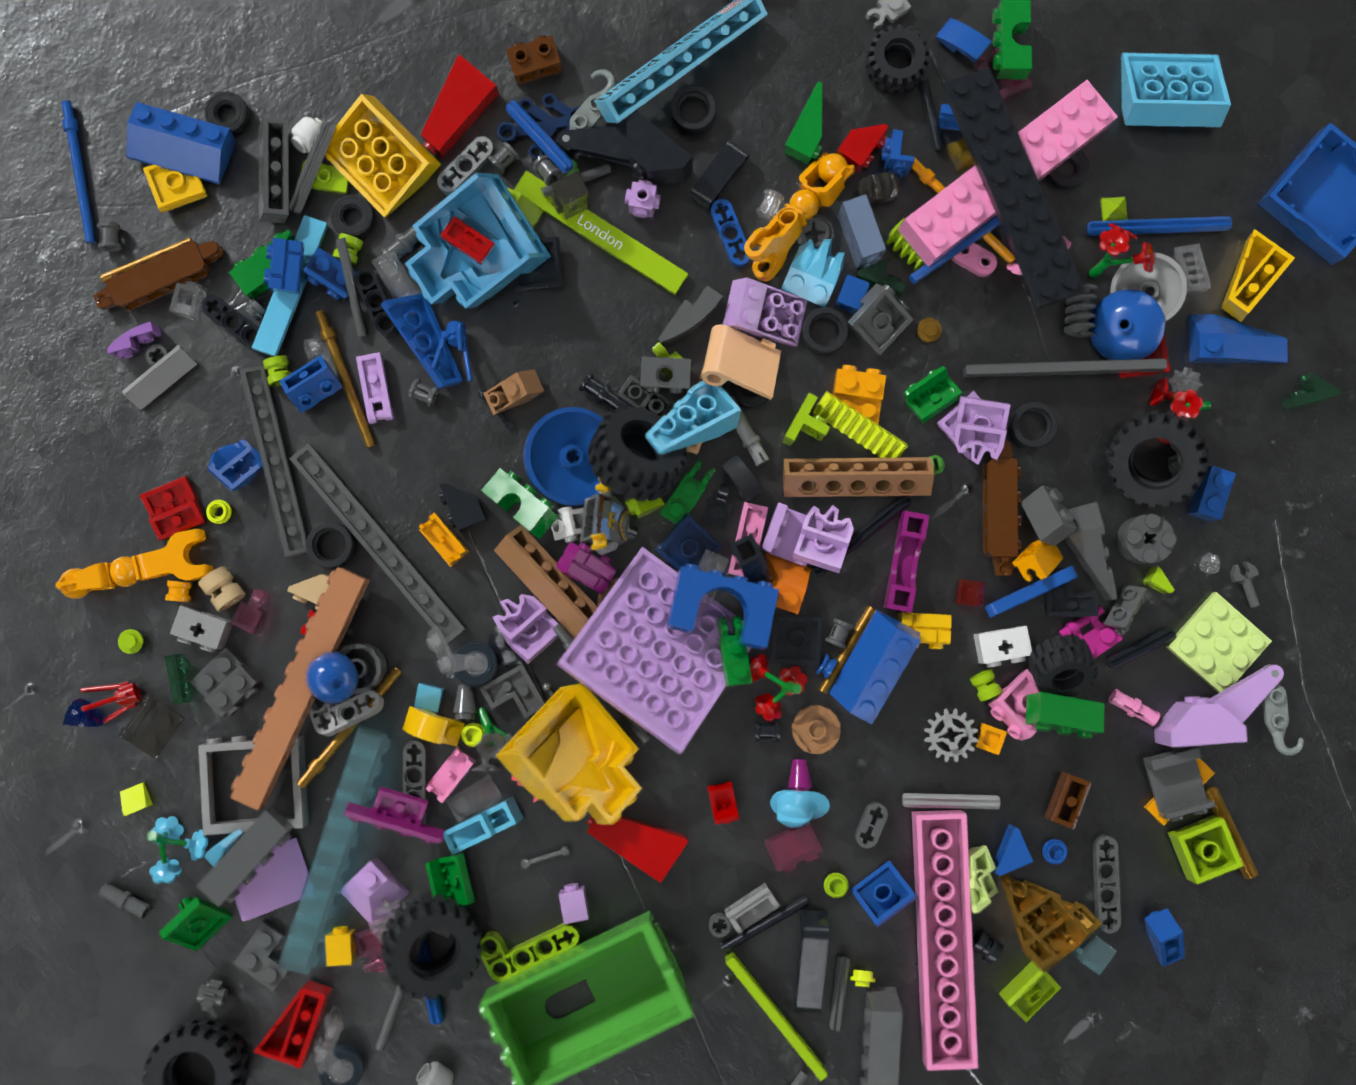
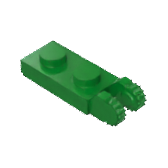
M698 459L689 474L685 475L660 512V515L675 525L686 513L689 514L716 471L713 467L708 469L702 482L693 478L703 466L704 461Z
M740 616L732 617L734 635L728 636L726 618L720 617L717 621L718 643L726 687L752 683L746 646L738 645L742 630Z

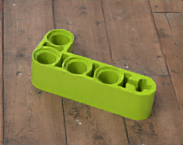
M575 922L562 923L510 949L507 948L503 937L498 932L490 931L484 934L480 941L482 945L481 958L490 977L497 982H502L576 946L580 938V927ZM566 930L568 933H574L571 940L568 936L562 938ZM485 941H495L497 948L489 950L485 946ZM540 942H551L553 949L544 951L540 947ZM522 951L528 953L530 960L527 962L521 961L518 958V953ZM499 962L504 963L508 971L504 973L497 971L495 964Z

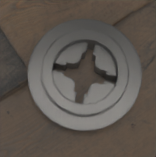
M816 214L813 218L806 220L807 226H803L802 233L797 238L798 246L811 239L814 248L818 249L824 239L833 240V226L826 217ZM813 225L816 232L822 233L818 235L816 243H814L812 236L807 235L811 233Z

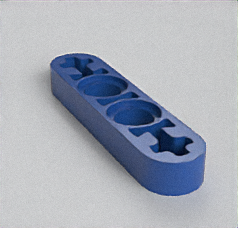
M1070 566L1001 598L984 608L989 618H992L1078 578L1074 567Z

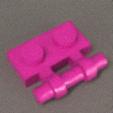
M1098 605V616L1079 617L1075 621L1071 620L1065 624V628L1059 631L1060 636L1071 635L1084 639L1089 645L1094 658L1123 639L1121 635L1115 632V627L1104 625L1105 620L1101 623L1098 620V617L1105 612L1101 605ZM1089 623L1092 629L1082 635L1080 629Z

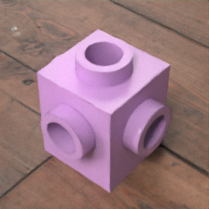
M639 180V182L632 183L631 189H627L625 203L628 204L630 214L640 218H653L654 209H659L661 195L657 194V186L653 185L652 182Z

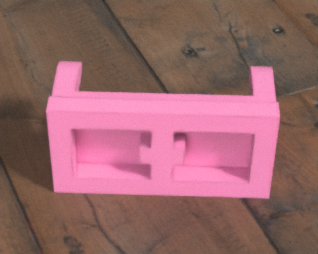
M457 746L429 781L426 790L435 793L437 800L443 803L477 761Z

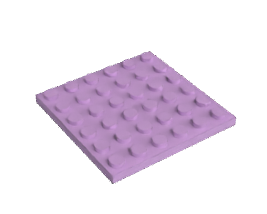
M642 547L556 665L676 753L680 754L726 687L718 643L717 621L720 617L726 618L728 636L734 635L732 617L736 615L705 594L699 603L694 630L691 633L666 628L678 573ZM746 647V648H747V654H748V652H749L750 649H751L750 647Z

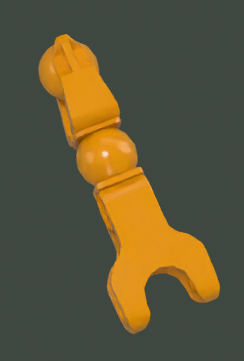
M822 153L818 161L812 162L799 176L802 190L794 193L789 204L786 203L785 208H782L766 227L756 229L746 241L744 251L749 259L754 260L752 270L758 280L770 281L783 267L787 253L802 233L803 226H807L806 220L813 218L817 214L819 206L829 207L834 204L845 187V181L855 171V166L848 165L842 155ZM819 177L825 183H828L823 188L813 187ZM759 246V250L752 251L754 247ZM766 263L770 264V268L767 271L760 272Z
M192 529L175 533L168 540L167 545L159 550L132 557L121 556L112 563H97L84 569L71 568L62 574L59 581L56 582V587L66 597L80 599L86 596L89 591L115 589L118 586L129 587L138 580L145 581L171 574L185 581L201 580L212 572L214 568L207 564L194 565L189 559V551L192 546L205 541V530Z

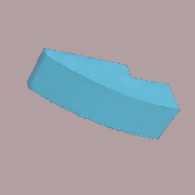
M512 796L445 830L443 837L451 854L454 855L517 824L524 817Z

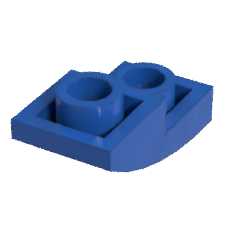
M952 18L949 19L935 38L952 52L958 50L974 63L977 62L992 42L975 29Z

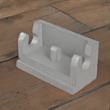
M765 882L724 910L725 915L737 933L740 934L746 928L781 906Z

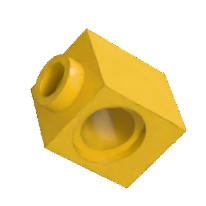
M348 926L333 927V930L325 936L327 966L352 965L357 960L356 929H348Z

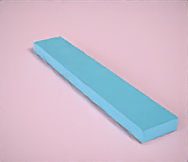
M304 215L294 241L304 242L305 245L302 271L316 249L320 248L328 229L326 222ZM302 272L300 294L273 292L252 345L253 350L273 357L278 356L307 282L304 279L306 274Z

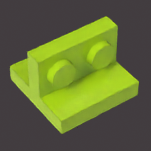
M811 393L807 395L782 443L791 446L799 431L819 441L826 436L830 426L826 425L827 421L814 414L813 417L809 415L818 397Z

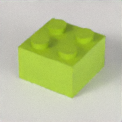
M1211 815L1168 832L1186 879L1195 884L1202 883L1243 866L1225 819Z

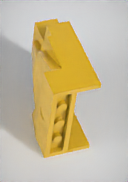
M582 683L560 687L496 755L509 772L536 799H543L564 821H578L588 811L598 824H614L621 818V812L626 806L631 805L637 799L636 795L642 789L624 768L633 761V755L639 748Z

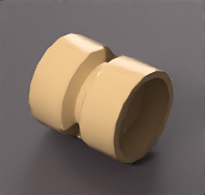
M226 566L213 570L198 582L205 595L212 596L210 602L218 612L230 608L245 596V592L240 585L232 582L233 575Z

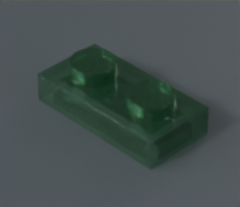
M183 654L164 656L173 705L191 702L193 690L190 682L187 681V660L183 658Z

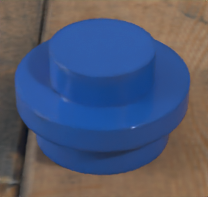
M1058 839L1048 840L1042 848L1044 859L1051 864L1062 863L1068 854L1066 845Z

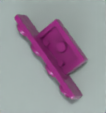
M380 786L372 809L351 802L347 803L344 815L354 822L365 821L373 824L378 829L385 830L389 828L397 831L400 835L407 837L413 835L431 844L435 842L442 843L443 829L421 823L428 800Z

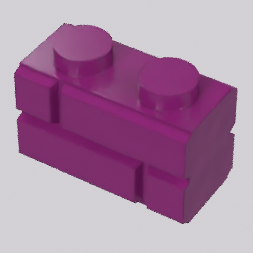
M572 542L569 543L556 568L601 594L604 593L609 585V581L612 580L617 571L615 567L610 565L612 560L600 554L596 557L591 554L593 550L582 542L579 546Z

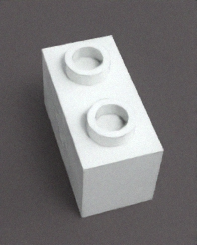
M1016 626L973 634L978 661L981 664H986L987 667L1002 665L1001 661L1008 659L1011 660V663L1026 661L1025 656H1030L1032 652L1027 626ZM1002 643L1008 645V648H1005L1004 651L998 648Z

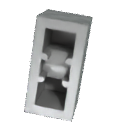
M180 606L170 634L178 636L177 641L189 645L195 642L201 644L200 649L214 653L215 649L225 648L234 621L190 606ZM199 626L205 630L204 634H201V631L198 630Z

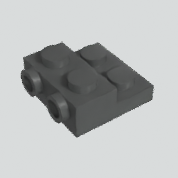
M876 283L860 300L863 306L852 316L848 323L875 353L881 355L914 319L907 313L910 310L907 305L901 300L897 301L894 298L896 293L888 285L881 286Z
M225 647L190 682L205 697L204 701L220 717L227 715L231 717L241 708L239 704L245 698L248 700L258 692L257 686L262 681L229 647Z

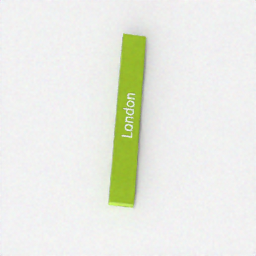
M528 171L524 173L514 191L523 194L546 214L673 295L677 294L688 277L687 272L561 192L544 198L541 192V188L547 186L544 181Z

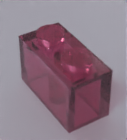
M807 822L802 827L790 828L764 840L778 872L781 870L784 873L791 871L797 867L796 863L802 860L806 862L812 861L819 857L818 853L823 851L810 822Z

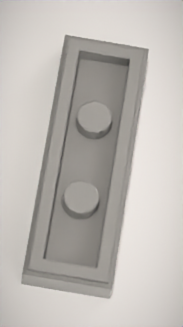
M178 345L126 387L122 393L137 408L142 410L197 365V363Z

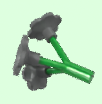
M481 707L477 710V715L484 728V735L481 737V741L476 744V749L481 753L482 760L481 764L471 768V771H502V768L491 764V758L498 759L496 755L514 736L510 733L506 734L495 727L486 708Z

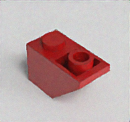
M881 124L851 130L836 154L842 155L848 165H854L857 173L863 167L867 169L875 158L872 153L876 147L881 149L885 144L886 137L888 138L885 134L889 126Z

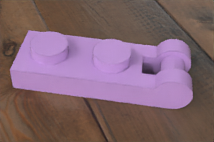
M378 352L357 356V366L369 424L378 423V420L386 419V421L394 420L382 354ZM382 403L383 410L375 411L374 404Z

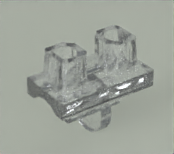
M386 897L382 898L383 906L374 911L377 917L385 913L387 915L368 923L372 934L375 933L381 944L382 933L387 931L386 923L390 918L395 919V914L391 910L400 907L398 899L388 904Z

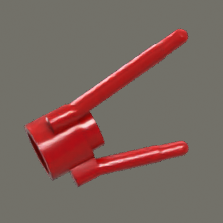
M129 681L121 684L81 688L80 692L82 693L118 689L114 693L115 696L83 706L81 710L87 711L115 701L118 705H124L103 719V723H107L127 710L137 707L136 702L141 701V694L138 686L135 683L130 684Z

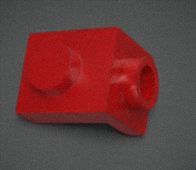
M732 782L707 786L715 824H727L738 820L739 814Z

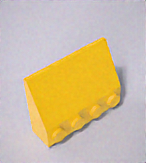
M361 94L336 125L325 153V157L383 217H388L423 186L441 165L374 96Z

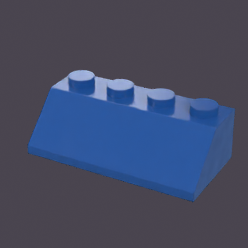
M135 103L127 122L126 157L128 159L149 165H158L163 169L177 171L191 177L196 176L202 180L220 185L236 145L230 128L143 103Z
M876 609L830 689L829 694L851 714L873 724L921 642L920 632Z

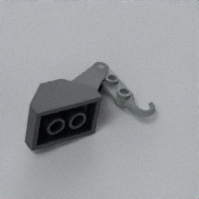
M605 69L592 73V79L597 76H604L607 78L608 84L603 90L589 96L571 117L570 129L563 130L558 134L557 139L561 149L630 166L633 171L632 175L638 181H650L653 185L684 183L693 173L692 156L638 111L635 110L626 121L627 126L593 128L603 116L595 100L616 86V79L610 71Z

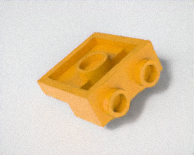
M843 365L842 369H837L835 373L833 395L878 424L886 375H881V370L867 369L866 372H859L856 366Z

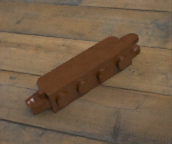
M211 240L200 245L195 241L184 242L176 250L162 252L156 256V259L136 264L134 269L115 273L112 275V279L105 281L107 287L93 295L94 300L101 310L120 306L123 309L132 311L209 276L212 270L210 264L224 255V249L218 243Z
M1007 440L1004 442V447L998 459L993 458L983 465V553L988 558H992L995 576H1010L1012 574V562L1014 557H1018V552H1021L1022 548L1021 538H1018V528L1021 527V514L1018 513V504L1021 502V490L1018 489L1017 479L1021 477V466L1017 465V459L1012 458V446L1010 441Z

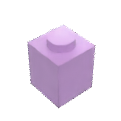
M578 883L564 885V889H561L559 892L564 924L589 920L590 912L585 885L579 886Z

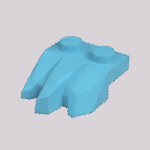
M809 239L799 246L781 289L826 307L842 271L845 253L838 252L835 256L831 254L832 239H824L818 249L814 248L813 241Z

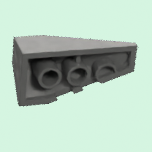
M1097 502L1069 509L1074 516L1073 522L1077 529L1068 535L1064 541L1105 600L1117 599L1113 572L1110 566H1106L1105 562L1109 556L1108 547H1105L1101 540V535L1105 534V529Z

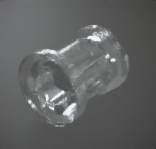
M766 189L764 191L765 197L760 208H757L756 214L763 219L771 221L775 217L779 204L783 203L785 198L774 190Z

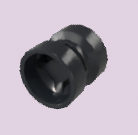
M984 929L979 930L972 938L973 952L975 954L979 953L982 960L988 965L994 963L1003 951L1004 945L998 940L991 939L990 934Z

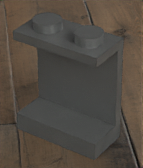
M1187 746L1143 758L1160 817L1169 819L1171 822L1184 819L1186 814L1200 815L1207 813L1208 808L1215 807V802L1206 797L1196 759L1202 758L1199 748Z

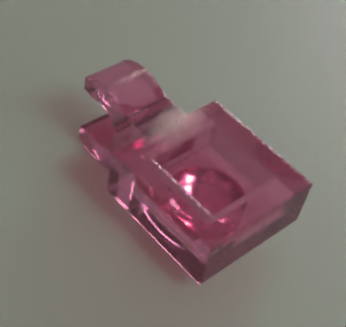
M254 589L248 603L245 601L240 602L230 624L255 634L266 612L260 609V606L267 598L268 592L262 589Z

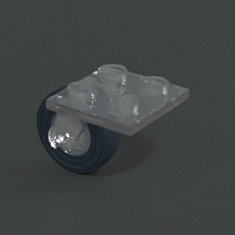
M439 625L433 627L427 633L426 643L431 652L435 651L439 659L436 661L437 666L442 674H446L447 678L455 675L463 684L476 687L489 682L495 675L497 658L494 651L488 645L481 642H469L461 646L455 654H452Z
M335 1005L331 1013L325 1015L322 1024L324 1029L321 1036L315 1038L312 1046L315 1056L314 1062L317 1065L318 1079L321 1085H357L363 1075V1060L359 1052L347 1045L335 1046L344 1027L339 1007Z

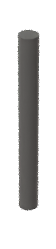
M346 238L336 239L357 336H365L367 331L354 281Z

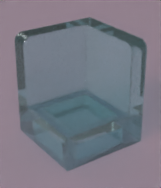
M1093 933L1072 955L1100 975L1115 955L1116 950Z

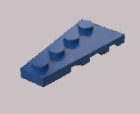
M422 293L385 300L380 304L438 389L457 385L463 381L447 342H445L436 368H431L442 331L430 303L423 297Z

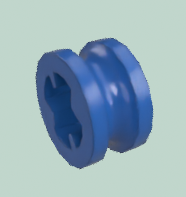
M825 654L816 673H823L824 678L827 679L834 669L837 659H830L829 655Z

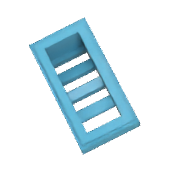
M238 829L206 852L204 855L205 859L214 867L242 837L243 832Z

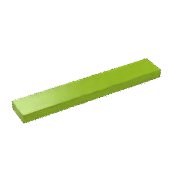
M731 951L725 956L726 964L818 1079L822 1081L828 1074L824 1064L735 953Z

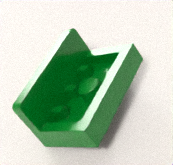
M941 366L939 369L929 372L918 383L911 384L904 392L906 405L924 424L958 401L960 396H963V393L949 378L947 369Z
M463 853L442 856L426 863L433 899L434 895H443L445 901L450 897L456 900L458 905H469L475 902Z

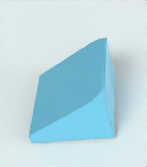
M419 683L414 707L438 713L445 689Z

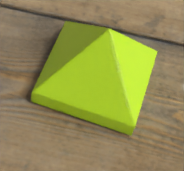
M1126 197L1101 199L1102 221L1128 220Z

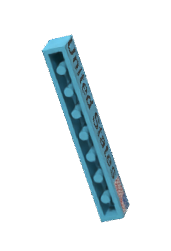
M734 0L596 99L595 103L605 121L608 123H619L768 15L762 1Z

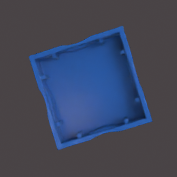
M1329 123L1317 132L1260 200L1258 205L1331 265L1346 258L1356 246V143L1332 123Z

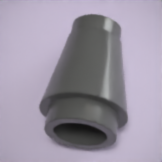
M458 685L453 710L455 720L457 721L475 720V714H478L473 686Z

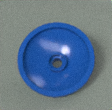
M1120 290L1106 296L1093 311V314H1096V318L1090 319L1091 323L1096 324L1095 328L1089 329V332L1095 333L1094 336L1090 337L1096 350L1109 360L1144 359L1157 349L1165 333V317L1160 305L1151 296L1138 290ZM1124 320L1129 321V327L1126 329H1122L1120 326Z

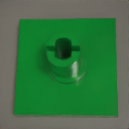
M187 897L182 900L183 903L180 902L178 904L181 912L159 933L163 940L197 951L232 918V915L228 909L218 907L211 902L198 897L195 899Z

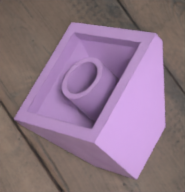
M377 856L340 890L342 895L372 927L410 893Z

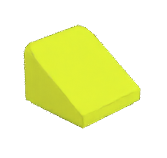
M144 782L120 792L124 816L153 805Z

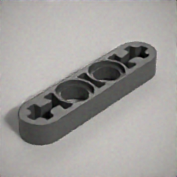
M415 739L406 743L403 749V793L408 795L415 793L422 799L427 800V746L423 741ZM414 744H417V748L422 751L417 754V762L422 761V765L413 764L409 766L408 761H414V754L409 753V749L413 748ZM411 769H418L421 772L422 778L419 782L415 783L409 779L408 775ZM426 807L424 816H423L422 821H421V823L426 824V825H427V807Z
M1102 834L1094 839L1092 845L1095 917L1102 923L1099 928L1111 934L1118 931L1121 927L1118 844L1112 837ZM1104 840L1111 844V847L1106 849V856L1112 858L1111 861L1106 859L1100 860V857L1105 858L1104 850L1100 849V845H1104ZM1104 865L1112 867V874L1108 878H1103L1100 875V869ZM1109 889L1113 892V899L1108 903H1104L1101 900V894ZM1102 907L1109 908V917L1114 919L1113 922L1109 923V927L1103 923V920L1107 919V911L1102 909Z

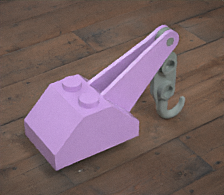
M1266 665L1211 698H1200V696L1184 697L1185 701L1176 702L1154 727L1155 743L1170 747L1247 742L1246 726L1242 723L1263 701L1265 724L1273 737L1275 748L1280 753L1287 756L1298 754L1302 750L1304 739L1299 738L1298 744L1294 748H1287L1284 744V735L1289 724L1287 694L1285 689L1279 685L1284 672L1278 665Z

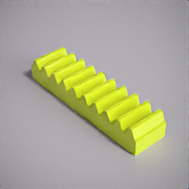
M828 391L825 392L813 409L815 415L824 418L833 428H837L841 433L846 434L850 439H854L858 444L863 445L864 448L869 449L880 458H900L908 446L907 443Z

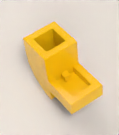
M410 706L402 730L426 741L457 747L465 723L439 716L429 710Z

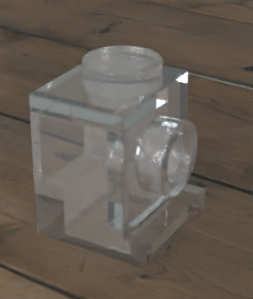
M186 281V284L176 283L169 311L180 317L201 321L202 302L206 297V292L201 289L200 284Z

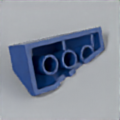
M1215 314L1189 315V363L1288 362L1287 338Z

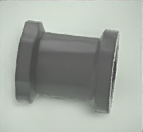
M507 142L502 144L503 147L494 156L487 158L491 165L502 175L505 173L504 169L510 163L520 158Z
M547 155L538 157L534 162V171L542 175L547 186L562 181L564 173L553 164V161Z
M110 221L99 222L97 224V228L100 230L98 249L102 251L121 250V244L118 241L120 225Z
M416 378L409 389L408 398H416L426 402L427 406L432 407L437 400L440 389L437 386L431 387L421 383V380Z
M834 618L833 628L829 637L825 638V641L845 649V641L854 626Z

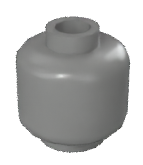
M437 1061L430 1064L426 1063L416 1077L418 1085H455L453 1083V1072Z

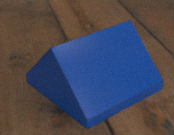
M890 860L850 889L877 927L917 898L916 894Z

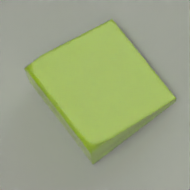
M1151 566L1143 583L1163 594L1173 593L1174 588L1159 566Z

